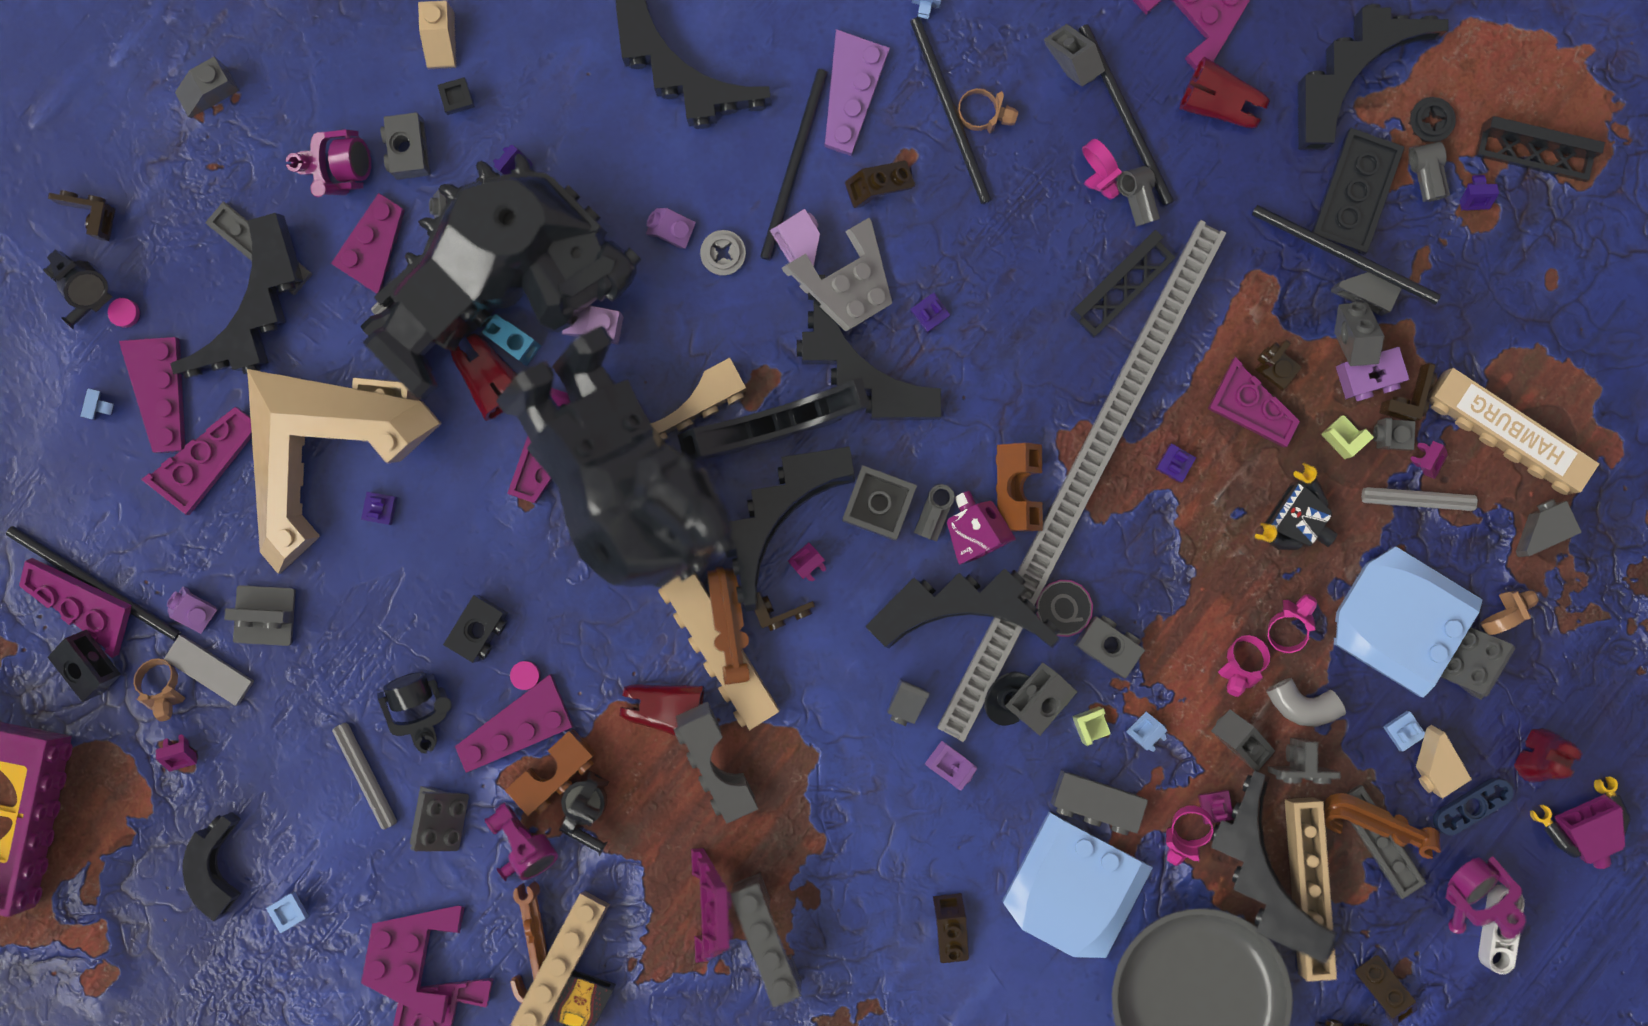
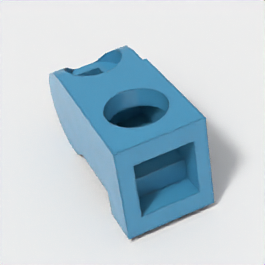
M494 314L482 331L484 335L525 366L530 363L541 347L530 336Z

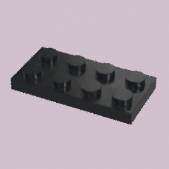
M1350 128L1346 133L1312 232L1351 251L1365 255L1370 247L1404 146Z

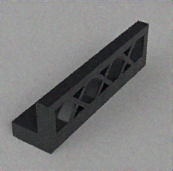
M1492 116L1482 124L1475 156L1587 182L1590 179L1594 158L1603 154L1605 142ZM1488 137L1497 138L1503 149L1497 153L1485 150ZM1516 144L1525 145L1531 156L1526 159L1518 158L1511 147ZM1545 150L1552 151L1559 162L1553 166L1547 165L1539 154ZM1571 157L1585 159L1582 173L1573 171L1567 160Z
M1156 229L1070 313L1093 338L1176 258L1160 242L1164 237ZM1153 248L1166 259L1160 266H1147V254ZM1143 259V266H1135ZM1130 270H1143V282L1139 286H1127V273ZM1147 270L1154 271L1147 277ZM1123 278V285H1116ZM1110 290H1122V303L1120 305H1107V293ZM1127 290H1134V291L1127 297ZM1102 299V305H1096ZM1089 310H1102V322L1096 328L1083 317ZM1107 310H1114V311L1107 317Z

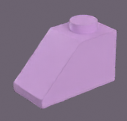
M803 209L771 229L770 232L789 263L807 254L814 266L820 232L817 229L818 223L815 217Z
M588 306L580 313L577 321L571 327L562 330V334L579 337L599 326H604L612 338L611 343L618 344L623 315L620 311Z

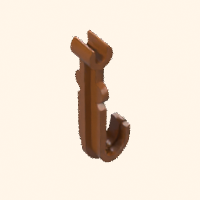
M716 567L715 570H708L707 575L714 629L720 633L714 640V646L718 651L724 652L726 666H723L724 684L748 682L750 680L749 668L747 663L743 661L742 649L748 645L749 638L746 633L740 632L744 622L741 604L738 603L737 577L734 575L733 568Z
M1345 793L1333 794L1324 802L1325 826L1338 834L1343 832L1342 819H1346L1386 838L1392 835L1393 841L1399 846H1405L1410 843L1419 847V854L1423 858L1433 859V850L1441 852L1440 834L1435 828L1425 827L1419 830L1410 826L1404 816L1397 814L1393 817L1390 812Z
M536 881L526 887L527 893L524 883L516 887L513 892L515 902L520 905L533 979L537 976L548 955L537 899L540 893V886ZM517 975L510 982L515 998L522 1003L528 990L523 984L521 975Z

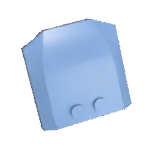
M1391 547L1387 552L1364 565L1336 611L1335 622H1337L1334 645L1415 695L1424 698L1438 682L1479 614L1482 599L1398 547Z
M1048 812L1002 902L1021 929L1072 957L1106 958L1153 867L1085 832L1059 816Z

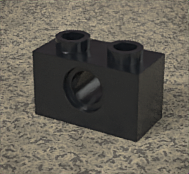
M473 595L443 645L472 663L479 662L480 659L485 660L493 647L490 642L494 635L499 636L508 623L505 620L508 612L480 595ZM476 622H480L485 629L484 635L481 638H476L472 633V627Z
M87 629L64 638L48 656V659L82 702L104 693L121 675Z

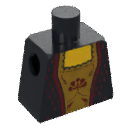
M574 970L553 1009L552 1020L564 1024L563 1026H595L616 984Z

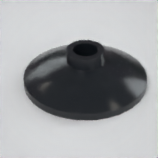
M1014 671L1000 676L993 682L987 691L984 702L985 712L991 721L1002 726L1012 725L1020 721L1006 705L1030 678L1028 675Z

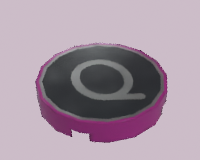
M1057 580L1047 584L1041 591L1035 605L1039 610L1036 616L1043 623L1047 619L1050 620L1060 630L1057 636L1064 637L1080 633L1088 626L1093 613V603L1089 593L1082 585L1072 580Z

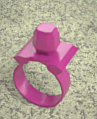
M1092 139L1083 146L1082 151L1096 173L1088 178L1084 184L1088 188L1100 191L1106 198L1113 199L1120 193L1115 179L1122 174V171L1118 168L1116 160L1105 145L1097 139Z
M1309 594L1302 596L1296 604L1289 600H1283L1284 611L1271 618L1268 624V639L1276 650L1283 653H1294L1306 646L1309 640V631H1315V619L1312 613L1316 609L1317 600ZM1284 617H1295L1305 624L1307 635L1300 644L1284 647L1277 644L1271 638L1269 630L1272 624Z
M1251 635L1241 636L1230 645L1227 652L1228 663L1218 671L1222 677L1228 679V693L1239 697L1246 688H1252L1263 678L1261 672L1270 663V653L1268 647L1259 638ZM1246 641L1258 647L1264 659L1263 667L1260 671L1251 673L1239 667L1240 665L1235 660L1233 654L1235 643Z
M1185 806L1174 814L1172 828L1166 829V844L1169 847L1167 861L1178 866L1186 857L1193 861H1200V846L1205 845L1213 834V820L1206 810L1198 806ZM1196 813L1209 821L1211 829L1205 837L1187 841L1177 835L1174 828L1175 821L1184 814Z

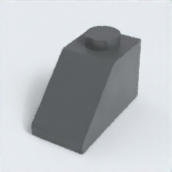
M1065 24L1043 39L1045 45L1066 75L1080 86L1092 82L1105 71L1096 44L1068 24Z
M214 56L190 69L175 91V94L188 117L192 118L237 93L239 89L227 67Z
M1367 272L1337 283L1330 292L1351 302H1368L1372 312L1383 316L1391 312L1401 288Z
M1554 499L1547 500L1537 505L1539 510L1529 514L1516 549L1518 557L1531 556L1582 533L1567 501L1555 502Z
M899 679L887 709V713L892 715L890 720L906 726L908 722L915 724L929 693L920 687Z
M1230 709L1224 716L1218 719L1215 727L1211 730L1228 749L1254 771L1258 772L1275 752L1273 747L1254 726Z

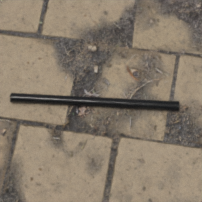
M916 17L910 21L980 203H988L992 199L920 17Z
M1089 24L1081 26L1078 29L1079 32L1096 44L1105 69L1100 74L1144 166L1149 167L1155 175L1154 187L1163 205L1167 206L1173 203L1174 199Z
M817 69L760 258L771 261L776 240L770 230L783 222L828 72L823 69Z
M1259 205L1255 207L1252 213L1253 216L1434 305L1437 304L1441 297V294Z
M11 526L7 530L6 536L63 572L132 605L130 614L171 640L176 641L181 634V631L16 527Z

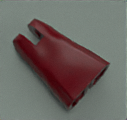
M1203 57L1196 67L1181 99L1179 108L1180 110L1223 120L1238 126L1257 128L1261 119L1241 109L1246 100L1255 106L1267 109L1270 99L1263 92L1239 79L1222 66Z
M473 333L467 339L471 347L479 355L477 358L471 361L467 353L459 345L455 351H450L452 359L467 384L485 421H489L503 413L496 400L518 374L480 335Z
M644 684L625 686L622 696L641 699L639 709L635 707H620L619 716L629 722L676 736L674 728L677 727L676 716L703 704L704 686Z
M1544 728L1532 729L1525 743L1526 747L1533 750V752L1525 750L1520 752L1514 767L1518 774L1529 782L1566 779L1573 775L1574 771L1570 768L1574 760L1580 761L1582 753L1574 743L1562 738L1551 730Z

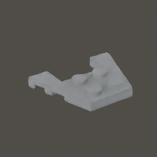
M870 218L846 231L860 258L828 277L820 279L807 254L782 267L783 272L788 276L792 275L800 283L799 287L806 294L810 293L821 303L820 307L845 331L892 304Z

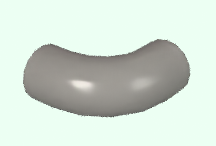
M1288 678L1266 690L1272 703L1288 720L1301 726L1318 727L1333 722L1346 714L1343 703L1331 689L1318 697L1307 698L1299 692L1293 679Z

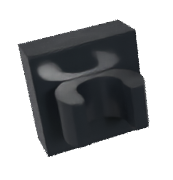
M465 77L437 85L447 115L475 107Z

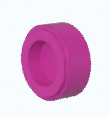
M118 298L109 305L108 317L113 324L128 328L137 323L140 317V310L135 302L126 298Z
M522 661L515 664L511 669L510 680L516 688L529 690L538 684L540 670L533 662Z

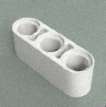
M1504 885L1494 886L1487 895L1485 909L1501 901L1509 892L1508 888ZM1521 894L1520 900L1516 906L1523 913L1524 898ZM1493 921L1482 927L1478 952L1479 960L1492 971L1499 974H1507L1513 970L1516 963L1520 934L1519 936L1516 935L1515 939L1505 938L1502 934L1498 935V925ZM1500 952V961L1493 964V956Z

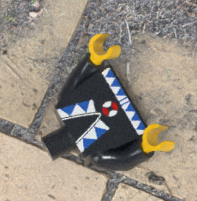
M1302 464L1305 467L1303 474L1297 471L1294 472V477L1301 480L1302 483L1297 481L1289 485L1266 521L1260 523L1264 533L1262 535L1255 534L1256 539L1266 541L1278 550H1299L1302 547H1310L1315 540H1318L1327 547L1334 542L1338 533L1326 526V523L1332 516V512L1328 508L1329 502L1321 484L1316 478V468L1309 464Z

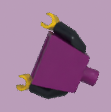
M1605 777L1608 784L1607 789L1604 787L1601 779L1595 780V790L1604 795L1555 816L1556 822L1551 820L1552 812L1547 806L1539 805L1545 812L1542 819L1538 818L1533 810L1530 811V816L1534 821L1542 822L1546 826L1545 832L1559 849L1573 858L1580 857L1587 864L1593 863V866L1598 869L1608 868L1612 864L1610 855L1623 850L1625 847L1624 836L1631 820L1621 796L1615 793L1618 788V782L1613 777Z

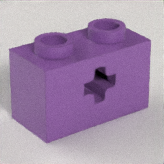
M1399 347L1382 351L1379 364L1350 366L1348 362L1336 366L1345 399L1355 397L1356 401H1361L1374 397L1372 391L1383 389L1384 393L1401 389L1400 383L1409 380ZM1376 373L1377 378L1370 379L1369 374Z

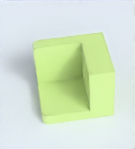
M1340 416L1321 434L1344 459L1353 457L1374 438L1367 429L1358 431L1345 416Z
M1098 706L1072 716L1084 745L1093 744L1092 741L1111 734L1104 717L1106 714L1104 708Z

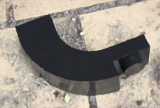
M233 812L223 816L218 815L208 826L209 830L204 828L196 831L187 844L183 858V880L187 893L195 906L213 922L223 917L241 895V892L222 877L217 864V856L222 843L241 820Z

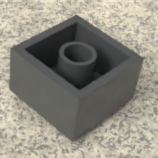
M862 465L842 521L896 541L917 485Z

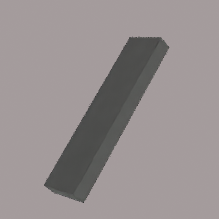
M223 201L205 223L252 261V240L248 220ZM299 262L304 282L295 284L296 289L289 291L293 295H296L312 276V273Z
M1359 784L1346 793L1375 805L1363 785ZM1350 821L1399 898L1404 899L1427 884L1404 848L1393 841L1392 835L1386 838Z

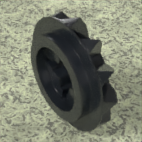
M1424 98L1410 111L1411 115L1408 124L1413 129V135L1420 137L1422 142L1436 143L1447 138L1455 127V112L1451 105L1441 98ZM1429 112L1432 118L1442 119L1434 124L1433 128H1431L1430 123L1422 122L1429 117Z

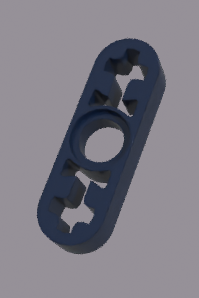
M1491 778L1438 809L1433 816V825L1441 833L1456 835L1508 804L1513 798V788L1505 780ZM1494 786L1503 788L1500 791V798L1492 796L1485 799L1481 796V793L1485 796L1492 795L1495 792ZM1475 798L1479 801L1480 809L1476 814L1470 815L1466 810V804L1470 799ZM1461 814L1465 818V820H1463V818L1460 817L1454 818L1451 821V828L1443 825V823L1446 821L1444 817L1445 815L1455 817L1456 815Z

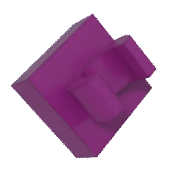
M1435 441L1432 442L1430 447L1425 443H1418V449L1426 452L1423 458L1411 456L1410 459L1415 466L1421 468L1424 475L1435 479L1448 456V452L1443 444Z
M809 542L788 560L803 579L806 577L811 582L815 580L811 572L816 567H819L823 572L826 570L825 565L822 563L825 561L824 558Z
M181 734L177 744H173L168 738L164 739L163 748L156 749V760L170 772L197 764V754L189 747L188 739Z
M1228 790L1198 794L1200 807L1210 814L1213 823L1221 822L1222 820H1234L1232 818L1233 811ZM1202 816L1203 823L1210 824L1209 821Z

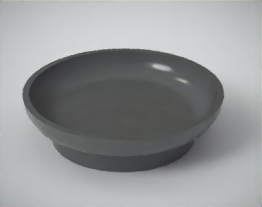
M1188 909L1174 912L1145 927L1124 951L1115 972L1112 988V1009L1115 1025L1289 1026L1293 1001L1290 978L1275 946L1267 937L1257 933V928L1249 922L1235 915L1212 909Z

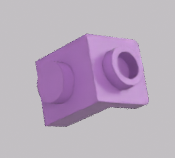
M656 208L647 220L648 229L646 234L651 237H658L681 249H686L696 222L668 208Z
M184 586L179 593L175 591L167 602V607H169L168 613L171 619L200 634L217 611L216 606L191 594L189 589Z
M943 741L940 742L925 763L926 766L960 791L972 780L973 774L977 770L973 763Z

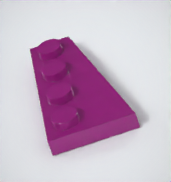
M169 337L119 341L152 452H180L185 448L182 375L173 374L170 363L181 359L180 339Z
M552 388L550 396L558 406L564 403L566 405L571 403L567 393ZM527 436L507 494L536 504L552 479L528 451L527 447L531 441Z
M234 407L208 427L205 433L196 440L190 441L184 446L183 450L174 457H169L161 464V467L153 473L147 474L141 480L185 515H190L252 438L251 417L240 408Z
M34 558L26 560L19 586L45 607H53L62 616L61 619L67 624H75L82 631L87 629L94 640L106 648L104 652L111 658L117 656L120 652L132 605Z
M553 675L547 676L455 746L466 773L574 727Z

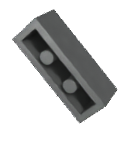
M1061 770L1050 803L1057 807L1056 812L1059 814L1073 817V814L1076 813L1085 816L1084 822L1099 827L1101 822L1112 825V831L1128 836L1129 831L1138 834L1148 800L1142 796Z

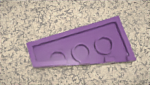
M837 29L825 147L852 156L887 59L889 48Z

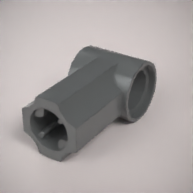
M1441 142L1412 147L1408 153L1410 167L1414 173H1417L1423 202H1432L1450 196L1444 170L1447 156L1445 147Z
M1147 166L1123 171L1117 178V187L1122 195L1128 197L1136 226L1160 219L1152 192L1155 185V175Z
M939 484L930 489L914 533L937 542L955 498L954 492L949 486ZM945 489L948 492L949 500L945 505L940 506L934 502L933 494L936 490Z

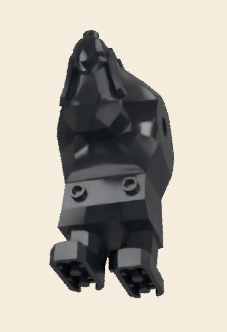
M516 154L515 169L511 170V174L500 175L495 173L489 164L479 161L476 164L479 177L475 182L459 188L451 184L440 185L438 190L447 199L443 211L435 219L425 217L418 221L419 225L427 230V235L429 236L423 253L421 255H415L411 252L405 254V259L408 263L407 268L374 296L380 306L387 308L379 314L370 316L360 326L368 335L363 341L365 346L418 399L425 400L439 386L432 374L433 369L425 354L436 343L444 349L455 351L464 337L474 332L478 327L482 328L490 322L493 317L491 314L495 310L508 308L516 304L524 293L540 324L555 332H560L571 327L577 321L580 313L597 299L602 301L607 298L612 302L616 300L635 278L637 273L636 265L642 259L630 247L624 251L614 241H605L604 237L607 232L598 223L601 217L589 205L584 209L577 202L581 197L569 185L563 188L550 175L532 170L529 161L523 154Z
M599 326L572 341L552 366L565 386L571 403L567 405L564 403L558 406L550 396L555 373L547 361H542L515 376L496 401L504 413L517 416L531 441L527 447L528 451L558 486L566 526L579 557L596 574L611 585L628 587L653 585L661 588L680 577L681 581L686 580L709 564L706 559L714 553L719 555L732 547L733 544L729 540L731 522L728 512L715 492L707 471L704 468L696 470L693 459L668 445L652 427L635 396L629 380L626 379L616 384L602 366L612 338L604 326Z

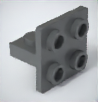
M237 586L235 608H225V620L234 621L233 642L290 646L293 636L296 590L294 588Z
M1470 627L1441 677L1459 685L1473 697L1482 700L1483 697L1489 695L1513 654L1515 646Z
M1290 738V744L1286 746V759L1290 762V766H1268V772L1276 775V779L1284 780L1285 783H1302V778H1305V780H1312L1313 783L1331 784V779H1340V772L1326 767H1318V742L1304 738Z
M420 786L410 839L411 850L458 851L469 795Z

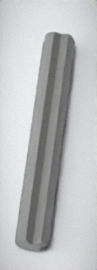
M1371 487L1363 488L1361 493L1362 502L1371 504L1474 511L1477 508L1478 502L1477 496Z
M342 723L336 726L332 732L381 829L384 830L395 825L397 820L349 724Z

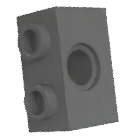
M418 112L383 117L384 126L381 127V137L383 143L387 144L388 154H384L386 171H390V174L397 180L430 176L423 118ZM409 141V149L405 152H399L400 144Z
M1368 302L1339 304L1334 333L1349 365L1379 364L1384 334Z
M1104 615L1101 618L1092 617L1088 626L1085 627L1074 643V646L1118 676L1127 678L1145 651L1144 648L1139 646L1141 640L1129 632L1123 635L1115 629L1117 624ZM1108 637H1114L1117 641V648L1112 653H1108L1104 648V642Z
M1042 662L1007 703L1006 707L1040 736L1075 696L1077 691L1058 673Z

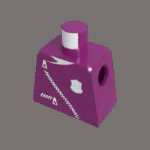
M970 491L955 497L960 513L949 518L947 525L959 565L975 561L1016 540L992 501L976 504Z

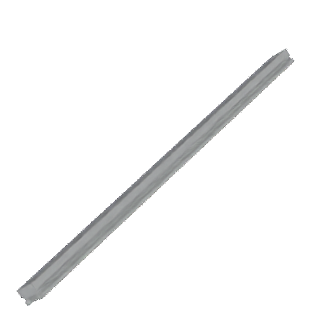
M1203 220L1196 224L1043 521V531L1037 532L1017 571L1026 581L1023 586L1027 592L1020 598L1022 602L1027 598L1035 605L1226 235V232L1218 231L1206 225V222ZM993 617L937 726L939 730L962 742L965 741L985 702L987 691L997 679L1022 627Z

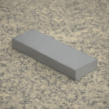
M184 635L178 636L164 658L165 661L235 706L241 703L254 683V680Z

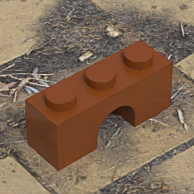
M1033 443L997 445L996 492L998 511L1012 532L1043 531V502L1029 501L1023 491L1024 482L1028 476L1042 473V445Z
M574 729L569 730L548 750L557 763V771L553 778H541L530 768L505 790L527 816L533 812H536L538 815L551 804L548 798L556 791L561 795L573 784L570 778L576 772L582 775L594 764L591 758L596 753Z

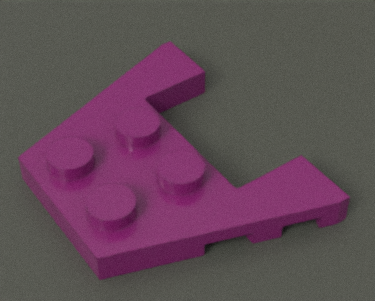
M1163 0L1133 1L1147 15ZM1172 0L1206 38L1204 42L1185 58L1194 70H1196L1198 63L1203 57L1211 61L1215 60L1250 0Z
M703 848L691 849L692 875L700 879L702 935L694 936L695 962L700 963L708 962L729 949V939H732L733 929L731 922L728 921V909H731L732 900L730 892L727 891L726 885Z
M453 906L373 923L361 984L435 1022L444 1023L449 996L420 992V985L430 931L460 933L465 907Z
M486 978L421 986L420 992L449 996L445 1022H435L398 1003L393 1026H453L458 1002L481 1007L488 1006L494 979Z

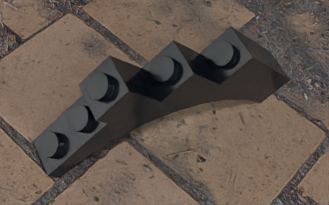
M615 0L621 54L625 67L630 66L631 69H643L647 67V64H651L654 89L657 97L662 96L663 99H674L679 97V94H684L686 118L689 126H694L695 129L711 127V124L717 123L716 112L730 115L737 113L738 109L749 108L750 111H761L766 109V106H771L769 86L745 87L724 83L703 75L683 62L667 46L656 30L650 17L646 0Z
M1368 4L1362 7L1354 16V41L1350 37L1338 38L1326 49V75L1324 71H1311L1298 82V150H1327L1335 143L1336 123L1342 101L1353 80L1361 70L1375 58L1396 47L1418 41L1439 40L1448 31V19H1438V16L1434 15L1424 16L1420 19H1410L1407 15H1399L1391 19V8L1381 7L1380 4Z
M273 213L248 220L252 240V268L248 287L240 307L227 327L213 341L194 354L170 363L173 374L184 375L185 379L203 375L202 370L212 367L213 371L229 368L230 365L232 370L243 371V374H248L247 369L260 371V365L268 363L260 332L264 334L278 330L277 325L286 323L277 289L279 293L296 289L295 284L304 282L284 215Z
M819 275L820 279H824L825 275ZM808 293V300H814V311H808V328H814V332H802V340H797V357H802L803 364H837V368H831V385L839 386L848 381L862 378L865 391L871 392V396H867L870 406L866 408V413H871V420H940L941 388L912 385L896 380L874 368L859 356L844 338L837 323L820 307L821 303Z
M862 378L768 410L692 428L677 435L682 453L694 461L737 453L754 445L782 440L798 432L826 427L870 405Z
M850 446L781 457L783 466L777 467L779 482L785 485L751 490L752 499L747 500L749 516L755 517L730 521L731 532L729 540L733 546L727 549L725 553L727 558L737 556V558L732 559L734 575H740L741 586L736 587L739 604L744 603L746 612L758 610L757 585L760 566L770 541L782 523L798 507L812 497L833 487L855 482Z
M1005 568L980 593L977 590L981 586L969 574L964 578L958 573L935 597L932 594L936 590L925 579L919 582L914 577L865 626L886 648H891L906 634L927 623L947 617L964 615L988 616L1015 623L1034 633L1052 649L1061 641L1057 636L1060 630L1048 619L1043 623L1035 615L1039 610L1027 598L1023 602L1020 600L1027 592L1023 586L1026 581L1015 570L1009 573Z
M1254 771L1253 775H1248L1244 782L1242 791L1246 793L1242 803L1237 802L1232 813V818L1235 819L1234 823L1222 820L1220 825L1216 824L1214 826L1210 839L1213 841L1211 848L1244 862L1243 866L1238 865L1234 872L1232 882L1235 883L1233 890L1267 904L1265 909L1260 908L1256 916L1257 933L1318 961L1328 963L1339 934L1321 925L1302 910L1283 888L1273 870L1265 847L1262 825L1263 803L1270 777Z

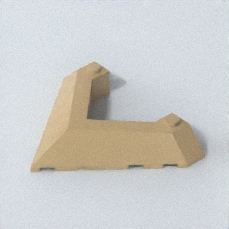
M247 369L260 553L278 574L282 573L320 537L302 515V503H300V487L303 486L304 463H301L302 446L305 445V436L368 441L386 463L401 462L442 424L423 401Z

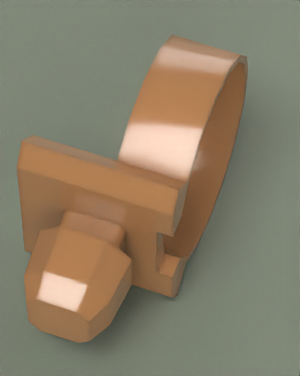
M984 89L969 90L962 96L958 105L959 118L966 128L975 131L987 129L989 133L994 131L997 120L1001 121V124L1015 125L1018 111L1007 105L1006 108L1001 107L1004 98L1003 91L999 92L995 98ZM983 94L993 102L995 116L988 124L974 126L964 120L960 112V105L967 96Z
M1534 591L1500 593L1499 597L1505 610L1484 619L1481 625L1486 634L1495 635L1530 619L1531 615L1528 610L1539 601Z
M151 659L143 663L134 675V686L136 691L140 693L137 700L150 710H153L154 717L159 721L169 720L173 714V705L181 703L186 699L174 690L178 683L176 669L163 659ZM157 665H168L171 671L170 680L161 690L162 692L152 696L143 694L141 683L144 675Z

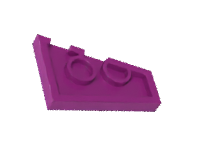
M378 193L331 264L376 294L383 289L382 284L390 266L393 245L396 244L405 211Z
M1236 357L1233 358L1208 409L1284 448L1287 447L1300 421L1276 397H1273L1261 385V382L1242 366L1243 364Z

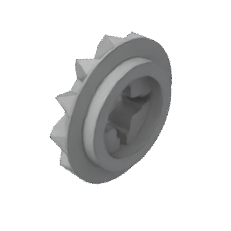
M719 230L705 238L701 245L700 256L709 272L719 276L732 275L742 267L746 258V249L742 239L737 234L727 230ZM731 244L728 254L732 261L722 258L716 263L718 252L714 246L725 249Z

